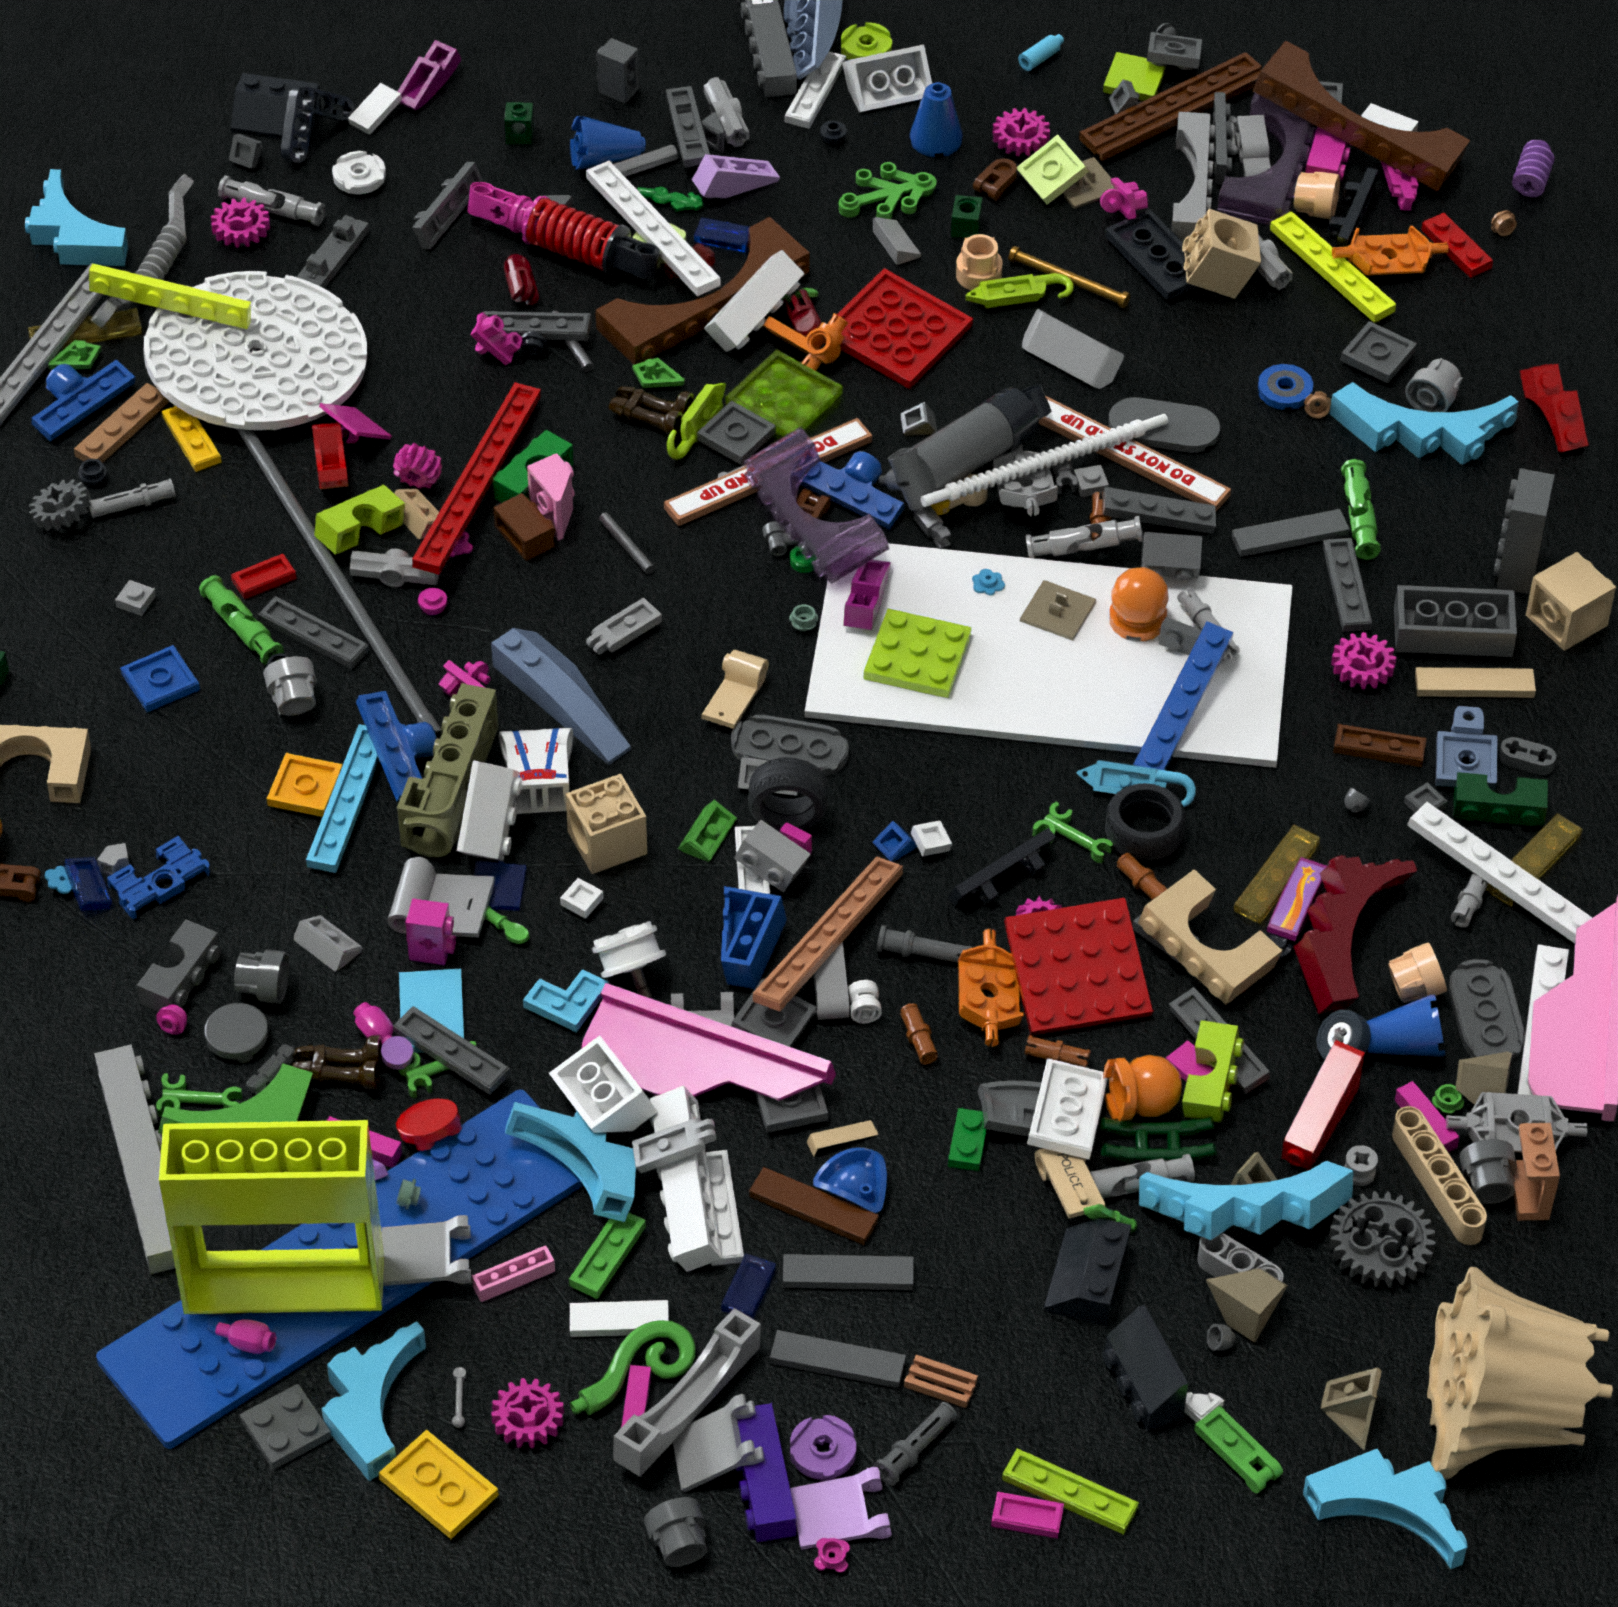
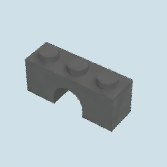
M185 919L169 941L172 960L180 964L175 967L165 968L153 963L136 985L139 1003L158 1012L161 1008L171 1004L182 1008L195 985L198 986L202 982L205 971L220 956L221 947L219 946L217 932Z

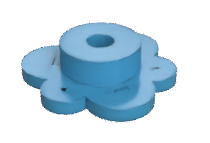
M982 569L979 574L972 577L974 583L973 590L977 593L985 592L987 595H993L995 591L1003 590L1005 583L1001 580L1002 575L1000 573H994L990 569Z
M57 866L55 870L49 869L45 872L48 887L56 889L60 893L68 894L72 889H76L79 886V881L77 880L78 873L73 869L66 870L63 866Z

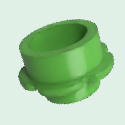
M1445 1084L1435 1091L1432 1103L1442 1113L1453 1114L1455 1110L1458 1111L1463 1107L1464 1100L1461 1099L1462 1094L1455 1090L1456 1086Z

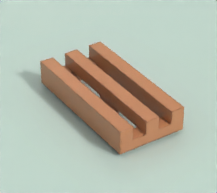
M916 1355L914 1363L909 1369V1375L904 1380V1387L966 1408L978 1382V1375ZM916 1376H917V1377L926 1379V1380H928V1381L934 1382L935 1385L930 1384V1383H927V1382H924V1381H921V1380H918V1379H915V1378H916ZM949 1387V1388H952V1389H955V1390L964 1392V1395L959 1394V1393H956V1392L951 1391V1390H948V1389H945V1388Z

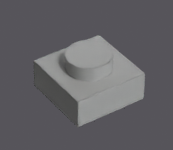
M1101 465L1074 469L1073 475L1077 478V488L1081 497L1092 496L1095 492L1102 494L1105 487H1109Z
M129 580L115 599L116 607L142 616L156 597L155 589Z

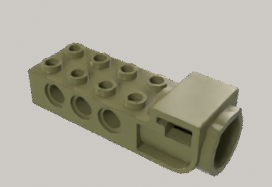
M461 683L458 693L452 695L449 717L445 716L441 727L442 736L440 739L437 738L433 746L434 757L432 761H428L426 764L424 778H408L397 806L402 847L427 857L446 856L456 843L461 830L473 761L486 763L499 728L495 689ZM414 827L425 828L422 838L413 835Z

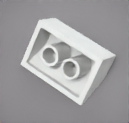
M924 45L842 62L847 88L859 112L920 100L925 88L932 84Z
M473 761L457 851L468 856L503 861L504 855H509L511 837H508L510 825H514L517 808L513 807L515 795L519 796L522 787V778L518 777V771Z
M598 1036L549 1073L594 1133L633 1131L657 1113V1110L601 1036Z

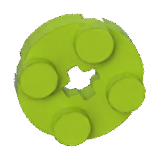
M865 23V27L858 28L857 24L851 25L841 36V55L846 56L848 60L892 51L890 32L885 27L876 23Z

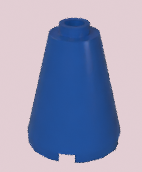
M936 82L925 88L910 131L912 147L923 155L935 157V153H944L943 156H948L956 152L961 146L963 135L950 87Z
M576 116L574 118L571 130L576 131L574 139H570V155L572 165L576 166V170L593 168L607 161L611 163L621 162L639 156L645 151V138L641 137L639 131L584 116Z
M1435 994L1428 995L1366 1021L1370 1026L1371 1033L1368 1053L1428 1057L1446 1056L1445 1050L1439 1051L1438 1048L1439 1043H1444L1438 1008H1431L1430 1004L1431 1001H1436Z

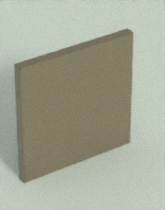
M1094 157L1082 161L1089 172L1062 193L1074 209L1100 200L1101 195L1106 190L1114 189L1110 181L1112 178Z
M1043 580L1021 615L1020 622L1073 641L1095 605L1096 599Z

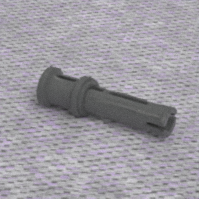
M885 925L881 926L877 943V952L880 953L886 950L901 953L902 957L906 958L907 956L910 957L911 954L955 963H958L963 950L972 948V946L917 937L911 930L906 932L889 930Z
M942 1402L905 1440L896 1441L892 1445V1451L884 1459H878L873 1464V1467L879 1468L880 1478L883 1482L894 1486L899 1481V1476L908 1467H913L917 1463L918 1454L956 1419L957 1413L951 1405Z

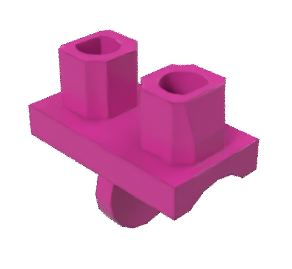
M1118 177L1110 179L1114 189L1106 190L1100 197V205L1105 211L1114 213L1119 210L1127 219L1136 218L1135 210L1148 208L1146 192L1144 190L1139 191L1138 185L1135 182L1123 183Z
M484 313L477 315V324L471 332V336L477 341L475 350L481 355L489 351L504 365L511 363L514 353L520 349L522 337L516 332L507 334L503 330V320L497 315L491 317Z
M448 660L443 666L447 673L438 685L450 697L459 691L461 683L484 687L480 683L482 682L487 685L491 680L487 676L489 667L483 661H478L475 664L467 662L464 666V669L468 671L466 673Z

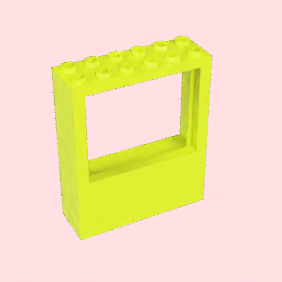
M368 1120L163 1124L159 1184L184 1314L382 1311L384 1249ZM355 1223L358 1249L206 1251L202 1226Z

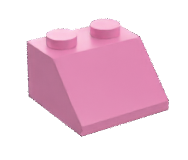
M556 453L528 465L527 473L529 501H533L540 513L546 519L549 518L556 529L554 536L559 541L563 539L573 511V497L575 493L572 487V477H574L572 467L567 461L564 462Z

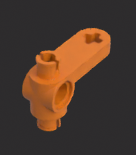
M834 313L828 324L822 322L819 328L809 332L806 337L770 316L765 321L763 327L776 337L807 354L800 365L815 374L821 363L827 365L838 358L841 351L840 344L845 338L841 333L849 323ZM826 343V345L822 349H820L821 345Z

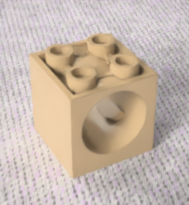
M1209 209L1203 218H1199L1194 231L1185 238L1182 245V251L1185 256L1184 270L1186 271L1187 283L1234 299L1261 264L1257 224Z
M1576 552L1533 576L1526 616L1565 651L1608 626L1616 587L1610 579L1605 578L1594 568L1590 561L1584 559Z
M622 774L566 793L568 833L592 874L647 854L646 815Z

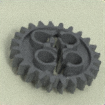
M1373 1191L1372 1199L1369 1200L1362 1193L1360 1194L1359 1203L1350 1198L1348 1207L1340 1206L1339 1214L1333 1217L1329 1233L1331 1237L1329 1246L1334 1249L1333 1258L1341 1259V1269L1351 1267L1350 1277H1354L1358 1273L1361 1274V1283H1365L1369 1278H1372L1375 1287H1378L1380 1280H1385L1388 1287L1392 1286L1393 1279H1396L1401 1285H1404L1406 1276L1415 1280L1417 1271L1424 1273L1426 1264L1431 1263L1436 1243L1434 1241L1435 1230L1430 1229L1431 1219L1423 1220L1424 1210L1421 1209L1414 1212L1415 1202L1413 1201L1407 1205L1402 1204V1195L1397 1197L1395 1201L1391 1200L1390 1192H1387L1383 1199L1379 1198L1376 1191ZM1353 1220L1357 1223L1356 1227H1353ZM1365 1221H1376H1369L1368 1229L1366 1228L1364 1234V1246L1357 1245L1359 1232H1363ZM1400 1232L1407 1233L1406 1244L1401 1247L1400 1257L1389 1258L1388 1256L1395 1257L1396 1251L1399 1249L1402 1236ZM1408 1251H1412V1259L1408 1255Z

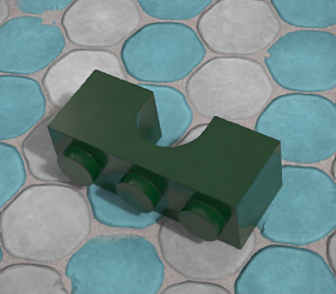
M1457 772L1454 787L1453 819L1543 827L1547 812L1548 780L1517 777L1515 791L1502 795L1493 792L1489 788L1487 775Z

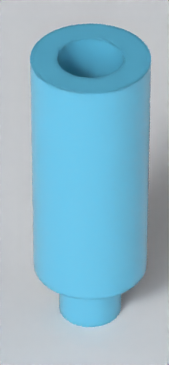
M1060 34L1056 36L1048 35L1019 55L1018 61L1020 66L1026 71L1032 70L1060 51V45L1064 43V38Z

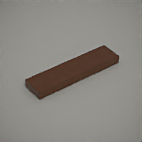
M763 1167L749 1190V1197L863 1245H865L879 1221L878 1214Z

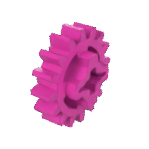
M1014 108L1012 114L1004 111L1003 118L997 116L996 123H993V141L998 142L999 149L1006 147L1007 154L1014 151L1016 156H1020L1024 152L1027 156H1030V151H1038L1040 147H1043L1050 140V124L1045 122L1044 115L1037 117V111L1035 110L1028 113L1026 108L1022 112H1018Z
M242 198L241 202L231 199V204L221 203L222 209L215 208V215H211L212 233L216 235L217 241L224 239L226 246L232 242L235 243V248H238L240 243H244L246 247H249L250 241L259 243V236L266 237V230H270L269 212L265 211L263 204L257 206L256 200L247 203L246 198Z
M1362 632L1361 638L1350 634L1349 641L1341 638L1340 645L1334 646L1331 665L1334 666L1333 672L1334 674H1341V682L1350 680V687H1354L1358 683L1361 684L1362 689H1365L1367 684L1377 688L1378 681L1386 684L1388 677L1393 676L1396 657L1393 656L1394 649L1386 648V640L1378 642L1377 635H1373L1370 639L1367 638L1364 632Z
M522 1378L520 1386L516 1387L510 1382L508 1383V1392L498 1391V1400H493L492 1402L493 1412H491L492 1424H495L496 1434L504 1433V1442L509 1443L515 1439L517 1448H520L523 1442H528L530 1448H534L536 1440H540L545 1445L547 1444L548 1434L557 1436V1426H563L562 1414H564L563 1402H560L559 1392L551 1393V1384L547 1383L543 1387H539V1380L534 1379L532 1385H527L525 1378Z

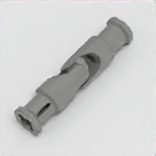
M226 175L219 183L218 197L225 200L229 198L241 202L242 198H246L247 203L256 200L257 206L263 204L265 211L293 220L303 219L310 221L314 226H319L323 221L325 215L324 203L318 202L314 204L304 201L303 197L275 189L265 191L257 184L247 181L244 183L237 182ZM280 196L285 197L284 205L278 209L281 205Z
M1135 516L1134 520L1123 522L1112 520L1083 525L1078 528L1053 530L1047 535L1035 537L1026 535L1029 558L1034 559L1036 556L1048 554L1059 556L1075 553L1080 550L1087 551L1117 546L1120 542L1135 539L1139 542L1143 541L1139 516ZM1090 533H1098L1101 536L1092 541Z
M1190 1154L1164 1161L1161 1158L1090 1172L1102 1199L1139 1192V1179L1137 1177L1142 1176L1146 1172L1168 1179L1187 1180V1182L1195 1181V1171Z

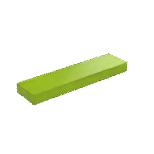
M1018 1448L1002 1474L1003 1481L1045 1500L1063 1503L1065 1509L1123 1535L1138 1510L1139 1502Z

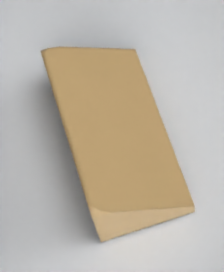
M418 489L396 490L394 494L405 502L403 523L418 539L425 538L439 514L438 510Z

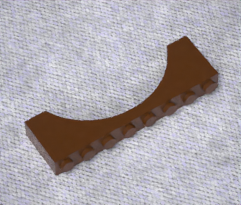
M1288 41L1282 44L1260 71L1253 88V92L1389 166L1400 170V172L1415 177L1417 181L1437 192L1462 160L1470 142L1469 139L1449 128L1430 132L1404 131L1380 125L1354 113L1339 103L1321 85L1311 68L1309 53Z
M768 217L748 228V258L740 272L719 290L693 301L673 305H645L617 298L596 309V330L633 365L645 362L647 359H652L654 356L704 330V327L772 255L783 250L805 275L809 273L810 252L771 217Z

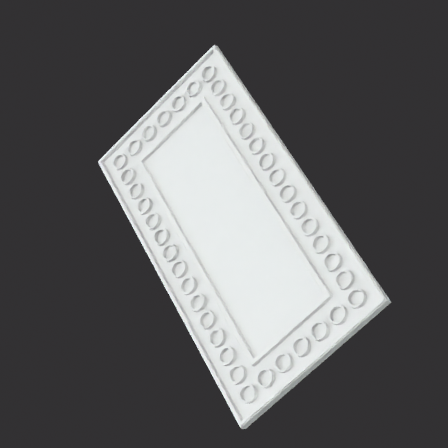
M835 538L805 706V718L1139 753L1189 655L1160 645V635L1154 639L1140 641V637L1127 635L1125 639L1113 631L1109 624V610L1112 604L1111 590L1117 577L1131 568ZM862 558L891 562L883 599L872 630L843 626L845 603L851 593V582ZM982 569H990L992 572H998L1002 575L1001 580L1004 581L1005 587L1001 591H995L993 595H987L985 592L977 593L973 590L974 583L972 577L979 574ZM1164 576L1163 579L1169 594V601L1166 606L1168 618L1202 630L1198 624H1194L1190 620L1189 612L1177 599L1178 594L1182 590L1189 595L1186 588L1191 587L1200 600L1211 607L1212 615L1223 628L1234 632L1232 640L1240 648V652L1236 657H1233L1230 652L1228 653L1231 660L1222 658L1172 757L1276 768L1292 585L1199 576L1190 581H1181L1176 579V576ZM1043 580L1096 599L1095 605L1073 641L1020 622L1021 615ZM887 608L972 627L971 637L949 698L863 679L865 666Z

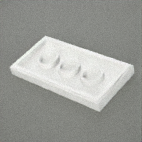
M1047 1058L1027 1144L1090 1159L1107 1078L1103 1079V1072Z

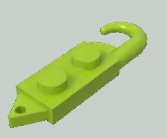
M1059 273L1038 276L1029 274L981 281L978 287L966 294L965 300L983 304L985 308L1039 301V298L1045 295L1046 285L1062 284L1066 287L1064 292L1058 294L1059 298H1064L1072 293L1074 285L1070 278Z
M725 383L706 384L681 418L682 442L677 449L674 446L677 432L676 430L671 431L667 440V451L671 458L675 460L682 459L693 444L698 442L697 432L723 408L722 398L726 387Z

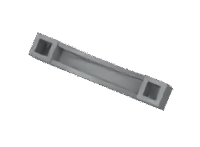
M1179 112L1176 149L1182 150L1186 155L1195 177L1189 193L1180 203H1174L1171 231L1182 242H1184L1187 236L1192 234L1199 218H1203L1206 212L1211 209V198L1206 197V195H1211L1212 179H1207V177H1212L1213 161H1208V159H1213L1214 143H1209V141H1214L1215 125H1210V114Z
M734 1308L714 1329V1334L709 1343L680 1382L650 1410L640 1416L634 1414L614 1435L613 1460L641 1477L760 1349L761 1324Z

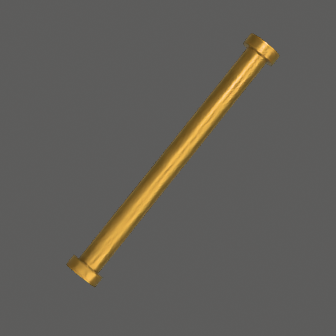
M1014 246L1009 253L1008 260L1015 263L1017 261L1046 274L1059 273L1066 275L1071 279L1073 285L1114 301L1123 309L1129 303L1130 293L1118 292L1022 252L1021 248Z

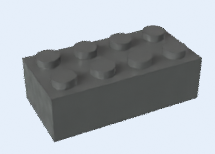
M1520 468L1518 480H1511L1508 496L1514 497V499H1507L1504 517L1509 519L1504 518L1500 535L1501 537H1506V539L1501 538L1499 541L1497 556L1502 557V559L1496 558L1493 573L1494 576H1499L1496 588L1530 594L1554 474Z
M1398 585L1394 604L1395 651L1512 657L1517 636L1514 590Z

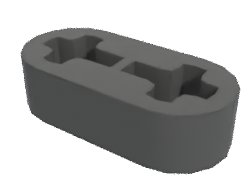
M1510 737L1501 743L1499 758L1503 764L1537 775H1547L1554 769L1556 753L1548 746L1521 738ZM1511 750H1515V754H1511ZM1540 758L1545 759L1544 762H1540Z

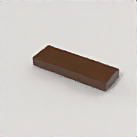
M1338 724L1333 753L1422 767L1426 738Z

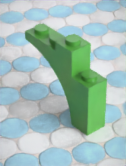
M282 1063L276 1077L266 1088L251 1099L238 1105L212 1111H188L165 1106L158 1133H163V1124L296 1122L301 1113L313 1073Z

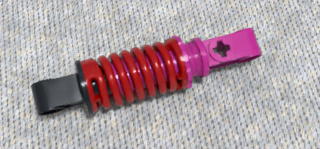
M474 182L470 185L468 213L508 227L512 232H521L525 244L539 245L541 248L549 249L551 252L558 253L561 256H567L569 259H576L577 262L594 266L608 275H613L620 269L642 279H651L656 276L659 248L656 245L631 238L630 229L625 225H614L610 221L604 222L602 218H595L591 214L586 215L585 212L577 211L571 207L568 208L564 204L559 205L558 202L546 196H538L532 201L530 197L515 195L512 192L496 188L486 182Z

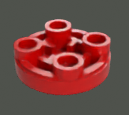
M440 1098L425 1100L409 1107L399 1116L396 1122L400 1138L406 1143L416 1145L419 1151L431 1149L436 1141L446 1136L456 1135L462 1129L457 1105L451 1100Z

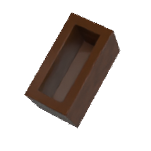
M523 493L493 507L495 528L525 561L555 547L554 534L556 529L549 518L546 519L540 513L537 505L533 501L530 502Z

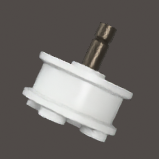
M651 921L637 926L633 925L624 928L612 936L608 935L594 940L595 947L592 948L593 953H598L604 968V971L601 973L602 978L622 972H630L634 985L638 989L637 993L648 998L652 995L649 987H647L648 984L641 967L666 955L665 950L659 949L654 935V932L657 931L656 925L652 926Z

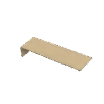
M869 1120L812 1133L809 1135L807 1144L815 1157L819 1148L879 1134L872 1121Z

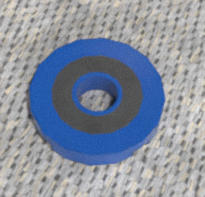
M1273 365L1265 369L1259 376V396L1267 405L1276 409L1285 410V407H1292V410L1299 409L1305 405V398L1312 394L1313 381L1304 369L1295 365ZM1280 386H1289L1291 389H1282Z

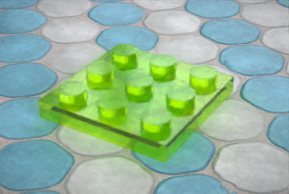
M775 350L736 386L725 399L726 405L733 401L775 424L777 434L793 441L842 395L843 386L786 354Z

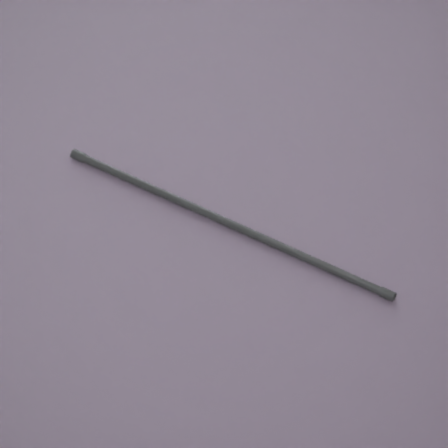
M237 429L417 719V723H430L435 730L436 738L440 739L442 733L438 722L426 708L329 550L314 536V526L254 430Z

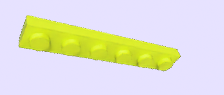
M1292 211L1271 222L1270 230L1371 321L1375 323L1395 312L1396 303L1345 258L1333 259V247Z
M92 264L89 269V291L244 329H248L251 323L250 301L97 264Z

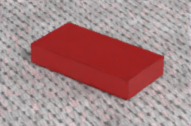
M284 554L231 574L232 582L244 600L297 579L295 570Z

